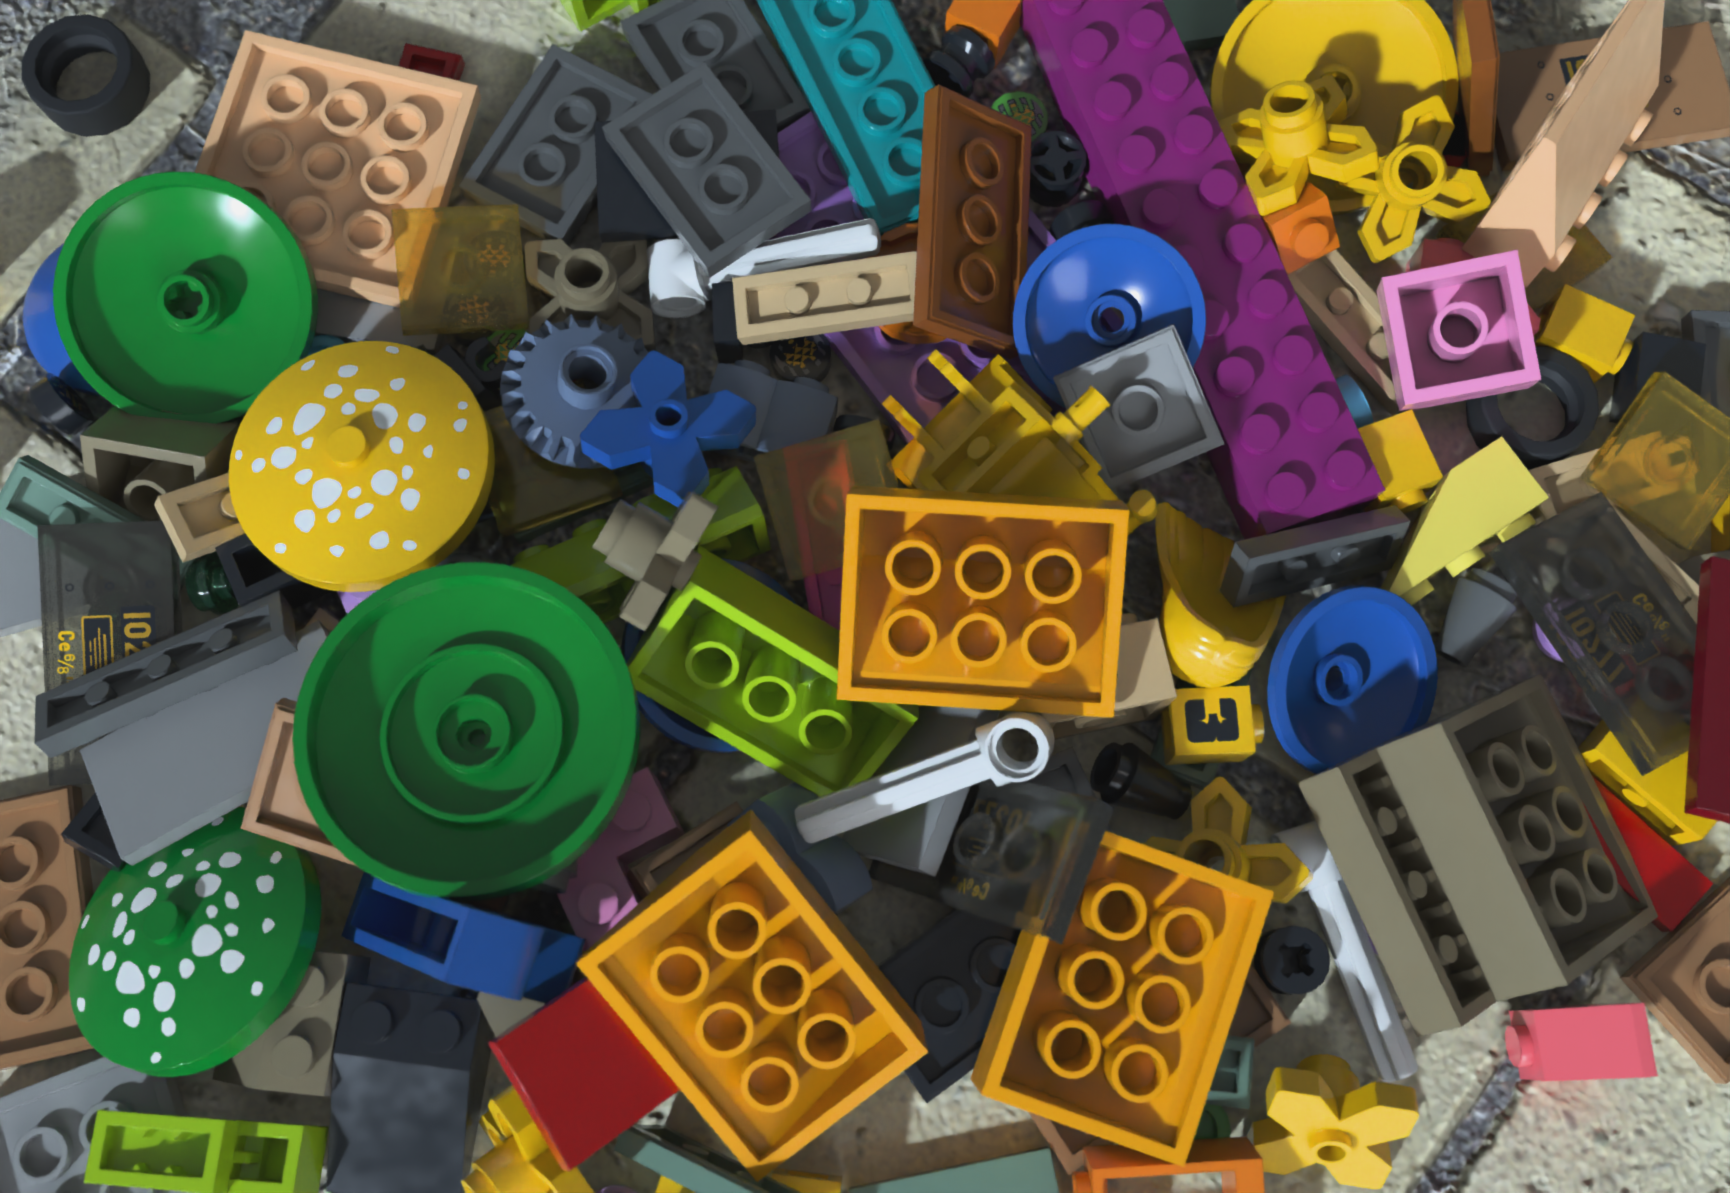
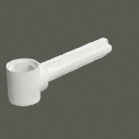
M868 218L767 240L710 278L680 239L656 242L647 249L651 310L654 314L667 318L689 317L702 312L706 307L705 301L712 300V283L732 282V278L875 256L880 252L881 247L879 228L875 220Z
M1013 711L999 720L977 727V739L798 805L795 809L798 831L807 843H816L992 778L997 787L1010 782L1027 781L1038 775L1049 760L1054 748L1053 730L1047 720L1038 713ZM1012 728H1022L1029 731L1037 740L1038 756L1028 762H1019L1010 758L1002 744L1004 732Z
M1314 820L1273 834L1271 836V843H1285L1313 873V880L1299 893L1305 891L1309 893L1378 1077L1383 1082H1394L1413 1075L1418 1069L1414 1054L1359 912L1316 821Z

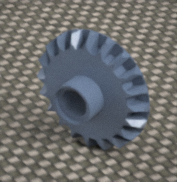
M570 314L562 322L552 324L546 320L541 328L535 332H525L518 346L514 350L510 349L501 375L500 397L502 408L512 430L531 450L552 462L574 468L593 469L606 467L583 454L580 434L600 410L638 407L631 389L630 374L648 354L643 339L635 340L625 333L622 324L615 327L603 324L597 315L588 321L576 320ZM586 378L594 381L599 387L584 389L578 387L572 381Z

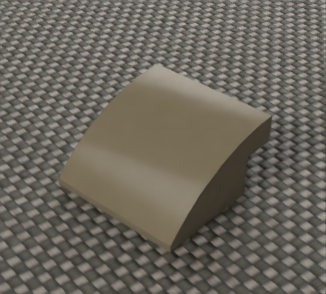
M1541 673L1409 730L1298 782L1417 1037L1462 1027L1497 1001L1568 985L1658 917L1630 851ZM1585 807L1640 903L1629 896L1618 884L1613 865L1604 853Z

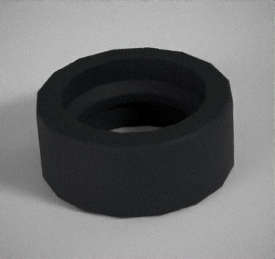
M86 14L66 16L52 22L30 40L22 58L21 79L29 97L61 129L80 136L107 135L127 126L142 111L150 93V72L142 55L121 29L104 18ZM108 52L116 56V71L111 81L99 93L83 100L71 101L60 99L57 96V83L61 74L75 59L88 53Z
M1548 346L1535 347L1541 374V380L1538 382L1545 384L1557 395L1565 412V426L1555 438L1548 441H1534L1519 435L1505 422L1498 408L1497 395L1470 399L1466 402L1467 427L1476 445L1483 449L1502 436L1527 470L1565 459L1592 434L1599 416L1598 391L1588 371L1572 356Z

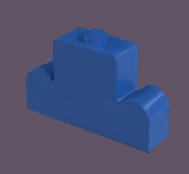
M363 872L341 935L343 938L443 982L512 1000L522 1001V998L525 997L547 1003L571 987L577 969L576 962L581 956L586 941L584 938L533 921L500 913L464 901L414 895L395 888L367 872Z

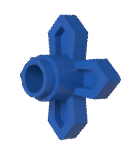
M652 350L648 352L630 374L631 389L638 407L600 410L581 432V447L583 454L611 470L640 462L644 471L653 478L655 495L679 507L688 491L701 496L709 486V470L702 451L738 448L756 425V406L727 389L687 400L684 366L658 351Z

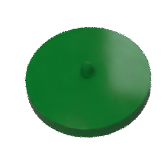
M459 562L439 565L404 576L375 591L341 619L326 637L307 670L298 695L292 737L294 765L302 795L316 824L328 840L347 859L363 871L395 888L418 896L441 897L452 901H480L498 898L528 889L564 870L578 859L610 824L624 800L637 762L640 743L638 698L631 673L609 629L593 610L569 590L542 575L505 564Z

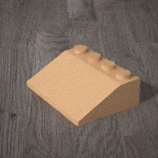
M1665 0L1627 1L1564 88L1490 206L1463 245L1462 250L1475 258L1518 250L1524 287L1526 288L1543 267L1553 273L1557 270L1576 242L1575 238L1567 234L1570 228L1574 226L1580 230L1603 198L1594 192V189L1598 184L1606 188L1626 161L1628 154L1619 150L1623 143L1631 147L1654 115L1644 108L1659 85Z

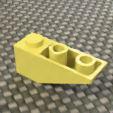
M1502 436L1452 468L1429 491L1427 495L1428 502L1421 507L1397 554L1394 565L1389 570L1380 589L1398 595L1412 606L1435 590L1429 579L1442 570L1447 569L1454 578L1486 556L1479 547L1496 535L1503 544H1506L1537 523L1530 512L1549 497Z

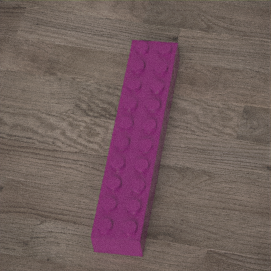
M1023 0L1019 23L1067 133L1074 135L1085 149L1086 167L1084 172L1096 200L1105 204L1114 224L1130 225L1145 229L1169 242L1187 260L1199 280L1206 305V332L1200 355L1193 370L1224 441L1223 445L1206 453L1244 540L1346 517L1364 510L1385 491V488L1163 0Z

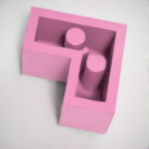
M648 767L633 774L624 800L614 818L600 837L578 858L577 878L569 879L566 893L557 894L576 936L586 939L583 947L585 952L642 901V898L627 876L629 871L627 865L685 834L658 778Z

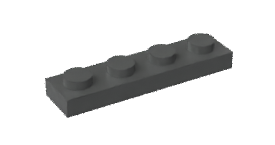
M276 591L37 695L35 698L34 743L51 759L298 651L292 606L280 591Z

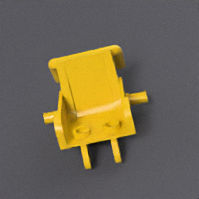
M935 349L927 359L958 389L959 393L925 427L891 394L881 403L914 436L886 465L909 489L1121 501L1097 474L1102 469V466L1079 443V440L1084 436L1082 432L1107 407L1111 406L1092 385L1064 413L1059 411L1055 416H1052L1050 412L1053 409L999 354L968 382ZM1148 490L1136 491L1131 495L1129 502L1126 503L1129 509L1128 536L1141 524L1152 521L1158 513L1155 497Z

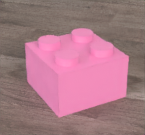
M1518 250L1381 278L1376 291L1399 413L1411 409L1417 410L1528 389L1541 380Z

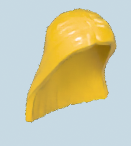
M1168 502L1157 504L1158 513L1155 517L1157 556L1163 584L1159 626L1171 673L1181 680L1206 688L1221 687L1240 680L1250 671L1263 653L1278 623L1286 595L1233 608L1220 592V588L1235 541L1223 537L1209 528H1202L1199 523L1186 517L1185 513L1177 511Z

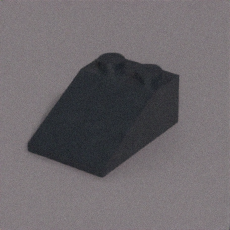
M347 983L333 1052L327 1192L465 1193L461 1180L470 1174L491 1054V1047L488 1042L494 1037V1033L476 998L373 984Z

